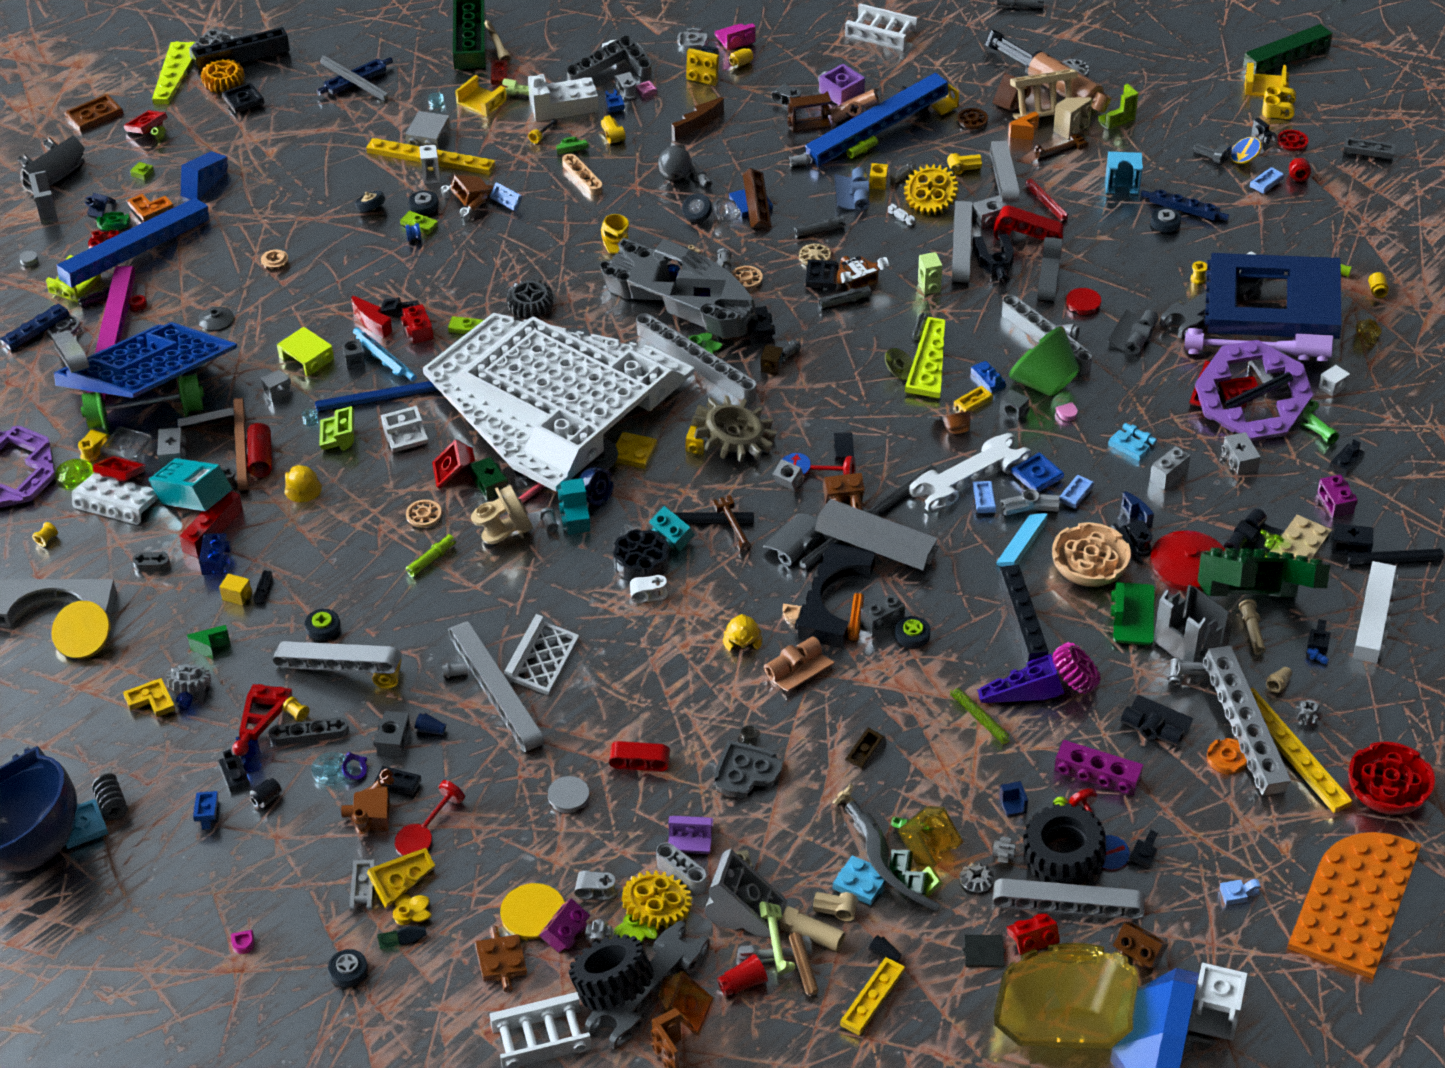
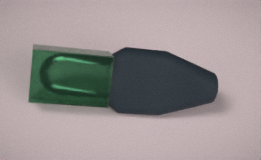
M408 926L399 928L397 931L377 934L380 949L399 944L414 943L426 936L427 933L425 927Z

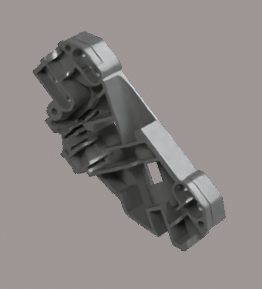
M622 238L618 243L620 250L615 254L616 257L613 256V260L611 259L610 262L602 260L599 263L602 276L611 293L619 295L624 299L664 300L668 313L705 327L706 331L716 335L717 341H720L721 338L744 335L748 322L751 319L755 321L758 319L753 298L731 272L703 255L669 240H662L655 249ZM671 260L677 261L682 266V270L678 272L676 284L671 280L667 265L668 261ZM700 288H710V297L698 296Z

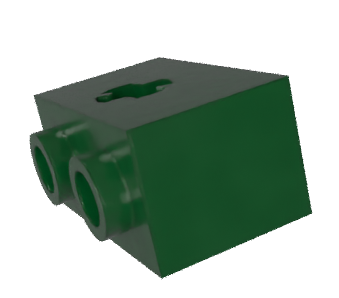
M491 457L470 464L471 478L486 500L498 497L495 488L498 487L501 490L509 484L507 476L501 473L498 463H494Z

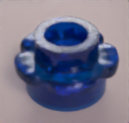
M188 691L179 693L176 699L178 708L187 710L194 699V695L188 693Z

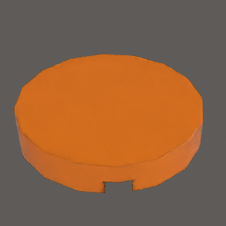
M1225 738V740L1218 739L1210 744L1207 751V761L1217 772L1236 774L1242 772L1247 767V760L1244 753L1240 751L1238 740Z

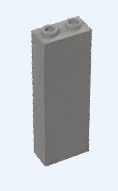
M829 499L819 513L815 531L924 570L927 564H931L939 547L936 546L938 539L936 537Z

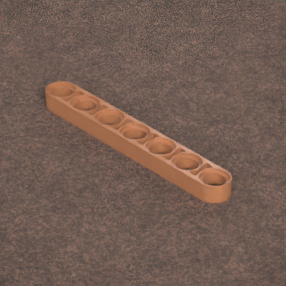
M234 398L237 483L239 491L249 490L245 407L243 398Z

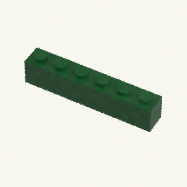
M1318 24L1245 52L1243 66L1247 68V62L1254 63V74L1263 73L1330 47L1333 33L1322 24Z

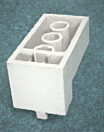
M544 74L528 76L529 100L536 122L599 112L598 94L592 77L547 84Z

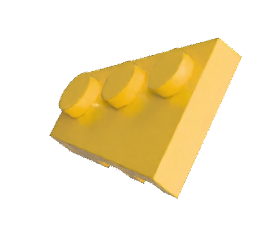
M423 848L369 868L367 874L386 909L434 870L435 864L428 850Z

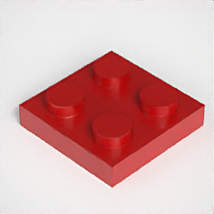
M147 110L123 126L125 131L147 134L151 131V128L162 125L163 121L168 117L166 112Z
M111 456L93 464V472L100 473V476L114 477L118 481H127L145 472L146 464Z

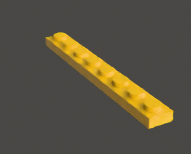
M372 138L366 147L367 153L421 163L420 146ZM437 150L438 166L485 175H490L495 167V160Z
M1253 687L1250 688L1278 750L1334 814L1350 807L1353 800Z

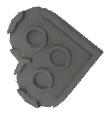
M728 740L715 769L714 783L716 791L727 796L745 798L754 786L770 788L781 776L782 762H780L773 751Z

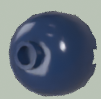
M591 467L581 473L579 479L583 478L586 501L588 503L602 505L600 503L603 500L606 502L609 500L613 492L614 482H611L610 476H612V473L608 469Z

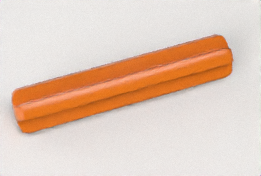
M855 593L853 596L848 639L850 641H857L859 639L861 609L864 603V595L862 593Z

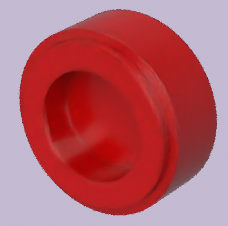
M143 295L132 296L129 299L130 308L135 311L146 308V297Z

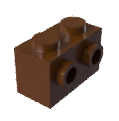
M1130 921L1124 922L1113 947L1118 949L1117 952L1127 958L1131 956L1137 960L1136 963L1139 966L1149 969V967L1154 968L1158 966L1169 943Z

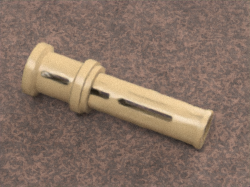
M1246 599L1240 602L1239 609L1243 613V624L1248 628L1253 653L1260 655V648L1263 653L1266 651L1259 627L1260 615L1256 611V601Z

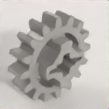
M189 664L178 665V668L173 667L171 671H167L166 675L168 688H173V691L178 690L180 693L184 691L188 693L199 692V689H206V686H209L211 682L209 669H204V666L199 667L197 664L193 666Z

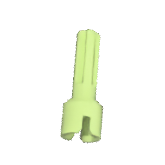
M503 79L502 84L508 86L506 88V95L515 96L516 94L529 96L528 86L518 84L517 80Z

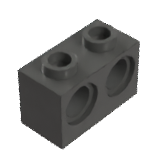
M894 593L861 609V626L871 637H874L896 626L899 620L905 617V604Z

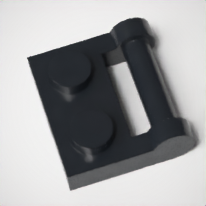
M808 259L805 287L827 288L829 291H835L837 288L836 272L839 269V263L830 260ZM825 269L830 270L829 280L824 279Z

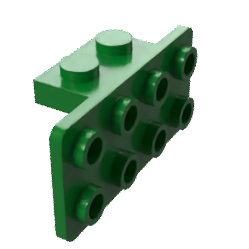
M1127 582L1115 583V590L1111 592V602H1114V605H1111L1110 617H1114V642L1139 645L1153 644L1155 589L1153 585Z

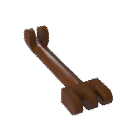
M1077 133L1070 136L1069 142L1046 150L1039 144L1036 145L1034 149L1035 157L1040 159L1074 146L1080 150L1086 148L1089 143Z
M731 495L726 496L727 502L724 497L719 498L720 504L716 499L712 500L716 512L723 511L737 535L739 539L737 543L739 552L744 551V547L747 550L751 549V544L731 510L735 508V502Z

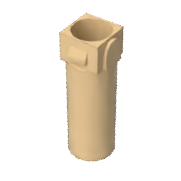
M790 906L786 907L782 915L783 918L779 920L781 930L790 934L798 932L801 933L802 937L809 936L812 942L835 952L840 950L845 940V931L800 913L799 910Z

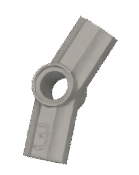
M1027 489L1021 496L1001 500L1000 505L1004 516L1020 512L1034 514L1038 510L1058 512L1059 496L1043 495L1034 489Z

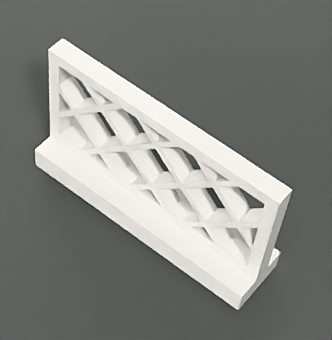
M536 614L505 669V678L510 685L512 682L549 695L578 641L579 635L544 622L543 616ZM546 629L552 631L553 635L544 637L542 632ZM567 637L572 639V641L563 644L560 638ZM556 640L559 646L550 648L547 642ZM543 643L546 649L537 651L535 645ZM562 650L564 656L555 659L553 652ZM549 654L551 660L542 662L540 656ZM536 657L538 663L529 666L527 659ZM554 664L556 671L548 673L545 667ZM541 668L544 674L534 676L532 670ZM528 671L531 678L523 679L518 676L520 673ZM546 679L548 682L547 688L539 685L537 681Z

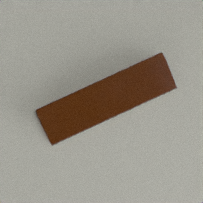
M749 168L743 174L750 226L754 229L771 228L763 172Z

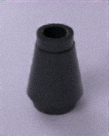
M877 935L868 947V950L872 952L871 955L883 960L887 957L898 963L902 957V954L884 936L880 937Z

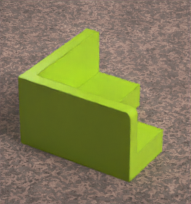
M1125 84L1124 93L1121 95L1120 108L1099 116L1098 120L1108 130L1135 120L1139 93L1129 84Z

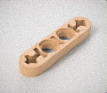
M566 154L562 157L563 167L589 194L599 195L603 192L602 182L576 155Z

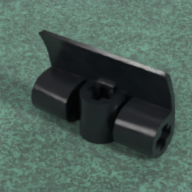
M1255 508L1245 520L1240 521L1224 544V548L1237 549V552L1240 551V548L1251 549L1252 552H1254V549H1264L1267 552L1282 534L1283 530L1265 524L1267 515L1263 510Z
M1137 695L1132 706L1125 708L1120 722L1139 730L1146 739L1154 740L1157 738L1178 747L1188 732L1193 718Z

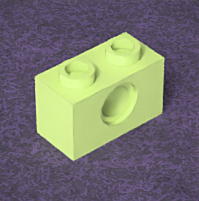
M937 253L919 255L918 283L924 295L941 292L942 263Z

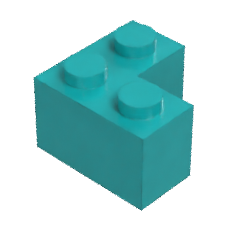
M583 478L560 481L561 489L558 490L559 501H562V503H559L560 514H564V516H561L563 528L567 527L568 535L591 532Z

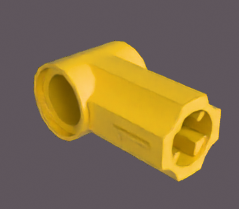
M610 115L604 116V119L601 120V126L606 133L608 143L613 144L625 141L626 134L622 126L619 127L616 120Z
M953 153L947 158V163L955 175H960L966 170L982 168L980 154L961 156L958 153Z

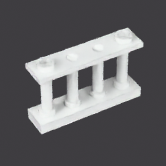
M859 3L857 21L847 20L845 23V37L904 51L906 48V33L908 30L917 31L918 18ZM864 20L872 21L870 26L862 23ZM879 23L887 25L885 29L878 28L877 26ZM893 27L901 29L899 33L891 30Z
M575 992L489 1013L493 1033L501 1032L506 1053L500 1054L502 1068H519L520 1066L572 1053H581L591 1049L589 1032L581 1034L575 1014L581 1012L578 993ZM567 1016L572 1037L559 1040L554 1018ZM545 1021L550 1042L537 1045L531 1024ZM522 1026L528 1048L515 1051L509 1029Z

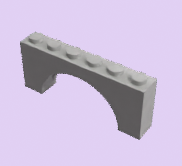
M0 579V627H11L14 620L23 611L34 605L50 601L69 603L91 601L103 608L111 620L117 594L114 580Z

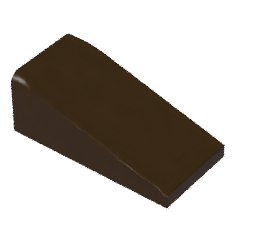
M868 727L845 758V761L863 770L886 744L885 736Z

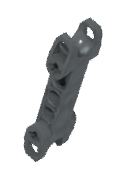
M1238 277L1237 298L1239 297L1244 301L1252 298L1262 287L1264 278ZM1205 291L1185 305L1180 301L1173 303L1160 317L1159 325L1165 328L1170 325H1179L1177 337L1180 339H1185L1188 328L1204 329L1205 306L1209 304L1206 303V293L1209 292Z
M678 921L666 929L657 938L652 947V951L656 955L650 961L654 971V977L650 979V986L644 987L646 991L642 995L638 993L635 1000L631 1001L629 999L625 1001L626 1005L622 1007L618 1004L615 1005V1009L609 1010L608 1007H605L604 1011H598L596 1007L585 1023L586 1032L594 1034L601 1027H613L615 1030L610 1035L609 1047L614 1050L631 1040L644 1023V1017L640 1014L680 970L691 974L699 966L710 946V938L704 935L692 943L681 941L686 932V923Z

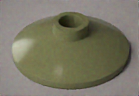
M891 348L885 353V363L889 371L897 378L907 380L913 364L910 356L898 348Z

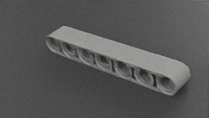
M990 141V156L1001 202H1019V186L1008 142Z
M955 201L952 282L969 283L972 201Z
M1014 295L1003 297L1002 315L1038 343H1040L1039 340L1057 328V326ZM1067 335L1080 368L1079 373H1089L1092 366V353Z
M283 641L279 644L272 661L281 668L391 674L395 672L402 653L399 649L391 646Z
M998 879L994 882L993 904L1000 908L1139 919L1144 916V893L1139 890L1015 879Z

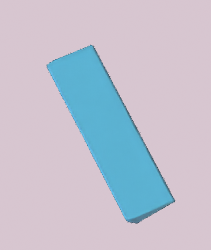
M1030 514L997 560L996 565L1002 567L1019 564L1047 524L1048 514Z

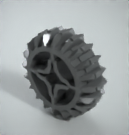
M527 279L525 282L520 281L519 284L514 283V287H510V290L507 291L506 303L508 304L509 311L513 312V315H518L519 318L522 316L525 319L535 316L540 318L541 314L546 315V312L550 311V308L553 307L554 296L547 283H542L541 280L536 282L535 279L532 281Z

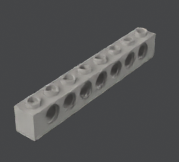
M1224 646L1208 649L1203 658L1204 668L1207 669L1210 675L1211 684L1217 691L1218 700L1222 703L1225 716L1231 723L1232 732L1238 739L1240 751L1245 755L1248 769L1252 771L1256 787L1259 788L1262 796L1285 792L1291 779L1232 647Z

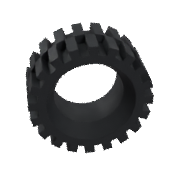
M624 934L622 938H620V935H614L612 939L605 937L602 939L603 942L597 943L596 941L592 943L591 948H584L582 950L583 954H577L574 958L576 962H571V969H569L570 979L585 1007H589L593 1011L596 1007L598 1011H604L605 1007H608L609 1010L615 1009V1005L618 1004L622 1007L626 1005L625 1001L629 999L631 1001L635 1000L638 993L642 995L646 991L644 987L650 986V979H653L654 971L642 943L635 936L630 938L629 935Z

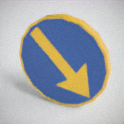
M1247 137L1240 140L1233 146L1230 158L1236 164H1245L1252 161L1262 149L1261 142L1255 137Z

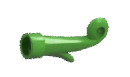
M1311 399L1301 413L1308 423L1301 422L1300 425L1321 435L1322 439L1329 445L1334 444L1339 439V433L1312 414V412L1318 409L1319 403Z

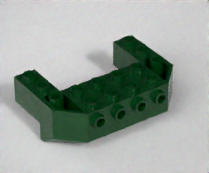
M1211 548L1210 551L1201 552L1198 582L1207 596L1228 597V594H1269L1277 597H1297L1299 585L1310 588H1328L1330 565L1322 563V559L1311 558L1308 560V556L1296 555L1294 557V553L1282 552V555L1277 552L1266 553L1264 549H1254V552H1252L1251 549L1240 548V551L1237 552V549L1225 548V551L1221 548Z

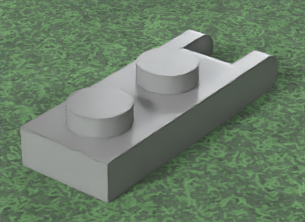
M353 860L350 911H355V904L366 903L367 910H372L374 886L367 871L369 868L376 866L375 860Z

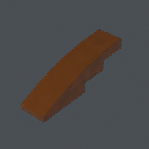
M720 97L694 106V111L684 114L683 120L672 123L673 139L677 140L687 136L715 120L724 112V98Z

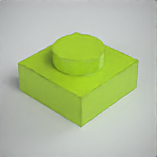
M138 162L130 170L132 177L146 180L154 172L152 165Z
M930 866L922 871L929 873L926 895H924L927 898L943 885L935 870Z

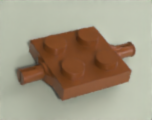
M492 926L489 928L490 939L475 941L483 982L492 980L502 981L504 992H507V987L508 991H511L513 987L510 979L527 975L519 935L500 937L499 928L497 926L493 928Z

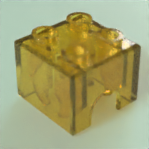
M926 806L897 830L907 849L914 852L913 860L917 866L935 867L943 860L939 855L947 850L957 849L964 843L945 807Z

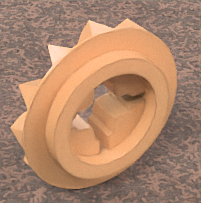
M270 250L261 257V264L264 265L265 269L270 268L273 270L277 268L279 270V267H285V264L288 263V254L283 250Z

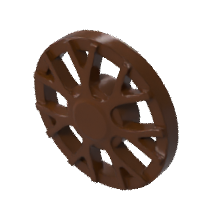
M966 108L958 113L957 120L965 128L980 129L987 124L988 115L985 111L978 108Z

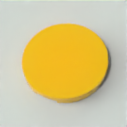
M76 601L64 607L56 616L52 625V640L55 647L65 656L86 659L97 654L106 645L105 642L111 630V622L105 610L96 603Z
M529 883L521 885L509 892L501 904L500 915L502 925L509 934H518L521 940L528 941V939L541 938L539 934L562 904L565 903L564 899L557 890L545 884Z

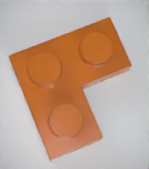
M143 194L127 200L128 205L144 222L174 208L173 203L166 196L150 202Z

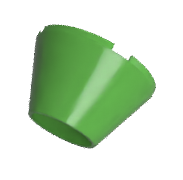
M1062 326L1053 329L1042 337L1037 346L1033 349L1030 348L1018 360L1009 372V377L1012 380L1052 397L1074 379L1079 373L1080 368L1066 331Z

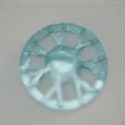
M329 752L317 757L311 767L314 779L324 785H335L344 781L346 777L343 775V772H339L342 769V765L338 763L341 760L345 761V755ZM335 757V760L328 761V758ZM321 761L324 764L323 766L318 765V763ZM350 762L347 764V771L349 772V774L351 771ZM323 771V773L318 775L315 772ZM334 776H339V778L333 779Z

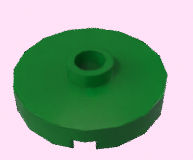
M108 212L103 214V217L98 216L96 223L97 227L102 230H119L131 224V217L129 214L124 215L122 212Z

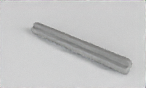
M327 56L321 58L320 63L383 101L388 98V92Z

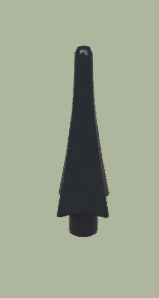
M1116 523L1111 525V528L1121 533L1124 541L1129 543L1131 555L1140 564H1143L1144 561L1134 547L1125 526L1123 525L1119 528Z

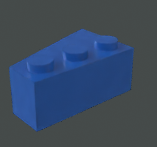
M211 151L181 165L180 196L188 199L197 198L199 200L227 172L228 156Z

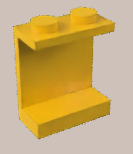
M1247 62L1245 95L1264 96L1265 89L1268 86L1289 88V72H1286V65H1283L1281 76L1254 74V63Z
M474 75L455 90L456 103L486 117L507 101L505 87L500 85L491 92L479 86L477 75Z

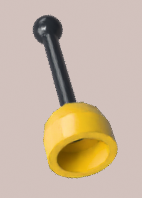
M552 119L551 123L540 131L534 129L529 132V140L534 144L541 141L542 133L552 125H556L558 123L557 119Z

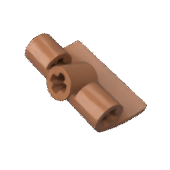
M874 88L832 107L830 110L833 121L838 123L849 118V114L851 116H858L861 113L862 106L868 109L879 104L880 99L877 94L879 89Z
M812 636L798 644L796 648L793 645L784 648L780 656L764 665V670L776 685L788 692L832 666L835 661L822 654L820 642Z

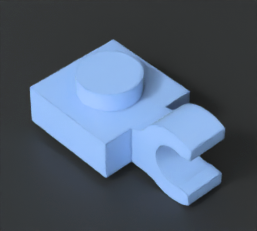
M1258 879L1250 880L1244 885L1242 880L1220 883V891L1226 906L1245 903L1248 896L1260 895L1258 888H1261Z

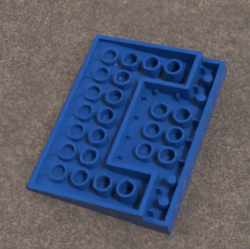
M173 322L166 325L158 324L88 356L89 368L71 373L66 366L54 372L55 386L134 398L236 349L237 343Z

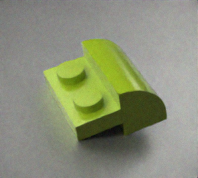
M352 406L335 410L334 417L320 420L319 446L322 450L340 446L341 450L344 451L352 446L354 442L355 412Z

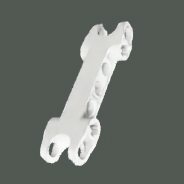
M1012 433L996 436L984 443L981 453L940 474L935 470L922 474L910 485L909 494L912 497L930 495L925 501V509L928 512L946 508L956 502L959 497L958 492L972 486L973 482L981 481L1000 470H1003L1006 474H1011L1012 467L1030 458L1031 450L1027 447L1016 450L1010 449L1014 445L1015 438Z

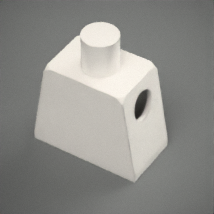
M436 145L420 146L424 184L440 183ZM433 167V171H428L427 168Z

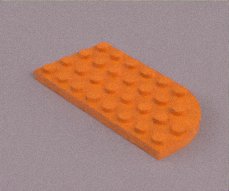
M1368 832L1348 836L1332 845L1325 852L1318 865L1287 949L1374 979L1421 844L1388 833Z

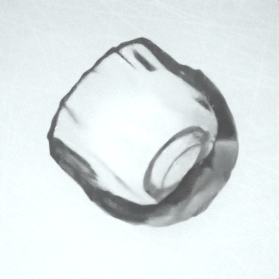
M721 197L713 204V215L721 223H732L738 220L741 215V210L737 208L733 200Z

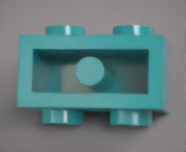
M665 506L649 521L652 527L651 530L658 532L660 537L662 536L666 539L671 549L675 547L678 551H681L695 536L691 527Z

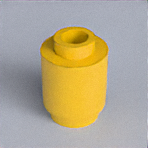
M743 48L731 53L729 62L735 68L744 66L753 60V53L749 48Z
M1381 272L1370 275L1368 283L1372 295L1376 298L1385 297L1389 291L1386 276Z

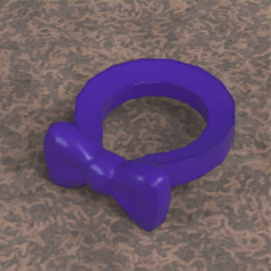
M347 752L345 761L342 764L343 775L353 781L363 778L367 771L365 764L367 757ZM352 760L358 761L361 766V773L357 776H353L347 771V764Z

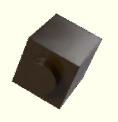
M765 345L760 358V372L778 375L783 363V348Z

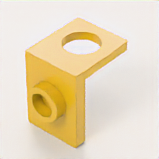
M948 84V95H946V98L932 104V108L941 115L959 106V90ZM950 91H953V92H954L955 98H953V97L951 96V92H950Z

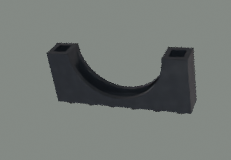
M830 543L828 550L825 549L823 553V563L818 565V575L813 578L812 590L807 592L806 604H803L801 607V617L796 619L795 630H797L798 639L807 640L814 636L820 644L843 649L848 637L849 621L840 619L830 613L822 603L821 598L828 588L840 581L851 578L870 579L875 567V552Z

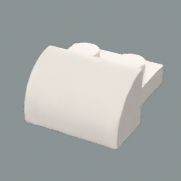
M417 406L381 415L385 437L390 444L392 452L428 443Z

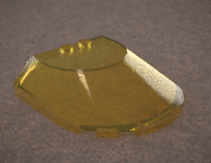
M1061 943L1048 945V951L1037 953L1036 949L1021 955V961L1017 964L1011 962L1003 973L994 1010V1025L1019 1046L1111 1049L1133 1030L1139 986L1136 967L1134 965L1130 966L1128 958L1121 953L1115 951L1112 955L1104 952L1103 946L1094 944Z

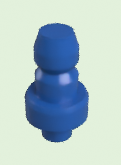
M1309 648L1306 652L1310 655V659L1320 661L1322 664L1326 665L1329 661L1326 656L1319 653L1317 648L1314 650Z

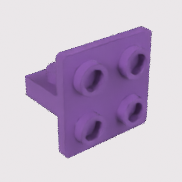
M669 816L668 843L673 844L683 853L710 854L713 818Z

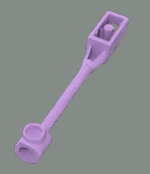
M1188 328V332L1185 335V350H1189L1188 354H1199V351L1204 350V346L1222 347L1247 341L1206 339L1203 329ZM1296 334L1295 340L1263 343L1278 351L1298 356V360H1309V357H1317V361H1328V358H1332L1334 336Z

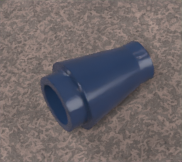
M419 713L414 728L418 729L419 732L443 736L447 724L440 722L427 713Z

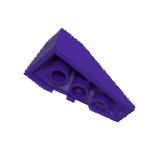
M1048 654L1027 662V667L1020 671L1012 670L1010 672L1011 675L1007 678H998L977 689L981 703L1046 700L1064 694L1058 672L1053 664L1052 655Z

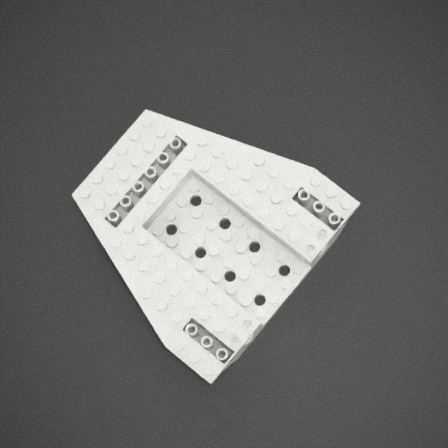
M493 313L423 367V374L512 469L557 492L561 488L560 481L571 480L604 451L603 434L637 405L651 411L694 374V367L651 346L645 345L643 348L638 347L637 343L630 342L629 344L620 343L618 339L591 334V336H587L581 331H576V333L568 332L566 328L550 325L535 317H531L528 320L524 319V322L514 320V317Z

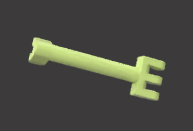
M762 901L759 904L761 918L768 919L777 974L784 975L790 973L795 969V963L784 961L777 921L783 918L780 905Z

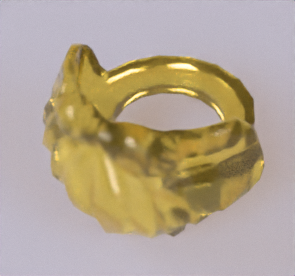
M1371 318L1360 320L1355 326L1356 332H1361L1364 340L1370 345L1375 344L1377 338L1382 334V330L1377 325V322ZM1364 332L1370 333L1371 341L1366 338Z

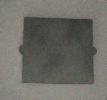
M964 935L962 953L965 954V967L1004 968L1006 949L1003 948V935Z

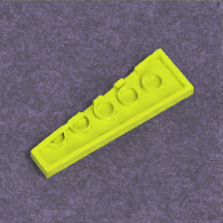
M176 41L170 43L152 97L153 104H169L181 85L182 78L187 75L188 68H191L193 65L189 48L195 42Z
M927 318L905 385V392L940 398L945 332L944 319Z

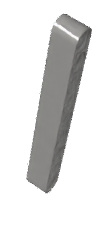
M645 313L637 316V334L670 356L694 367V371L741 401L743 398L747 400V403L756 400V382L752 378L653 316Z
M69 330L51 335L57 352L71 373L89 368L85 352Z
M466 621L449 628V634L453 643L522 750L527 752L543 745L544 738L541 731L470 623Z

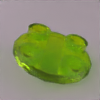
M74 458L61 463L56 469L55 475L57 480L63 483L66 488H73L92 475L93 468L87 460Z

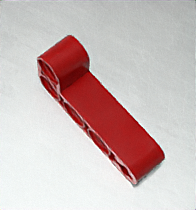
M1007 205L1002 207L994 223L993 235L997 240H999L998 234L1007 233L1009 236L1013 230L1043 241L1045 237L1059 238L1063 241L1064 226L1061 222Z

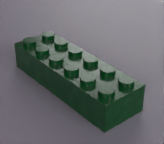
M453 0L454 69L486 68L485 0Z

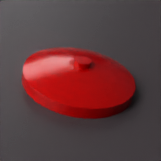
M1188 530L1176 531L1166 534L1157 540L1151 550L1150 565L1155 576L1171 588L1187 592L1188 585L1190 584L1200 591H1204L1198 582L1201 552L1210 551L1211 548H1221L1225 551V548L1216 539L1204 533Z

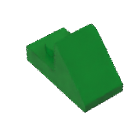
M226 625L187 634L190 650L214 659L212 648L230 644Z

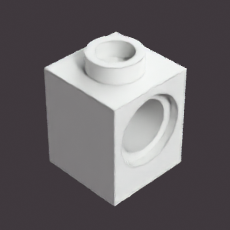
M1334 365L1321 374L1319 388L1333 397L1347 388L1350 374L1339 366Z

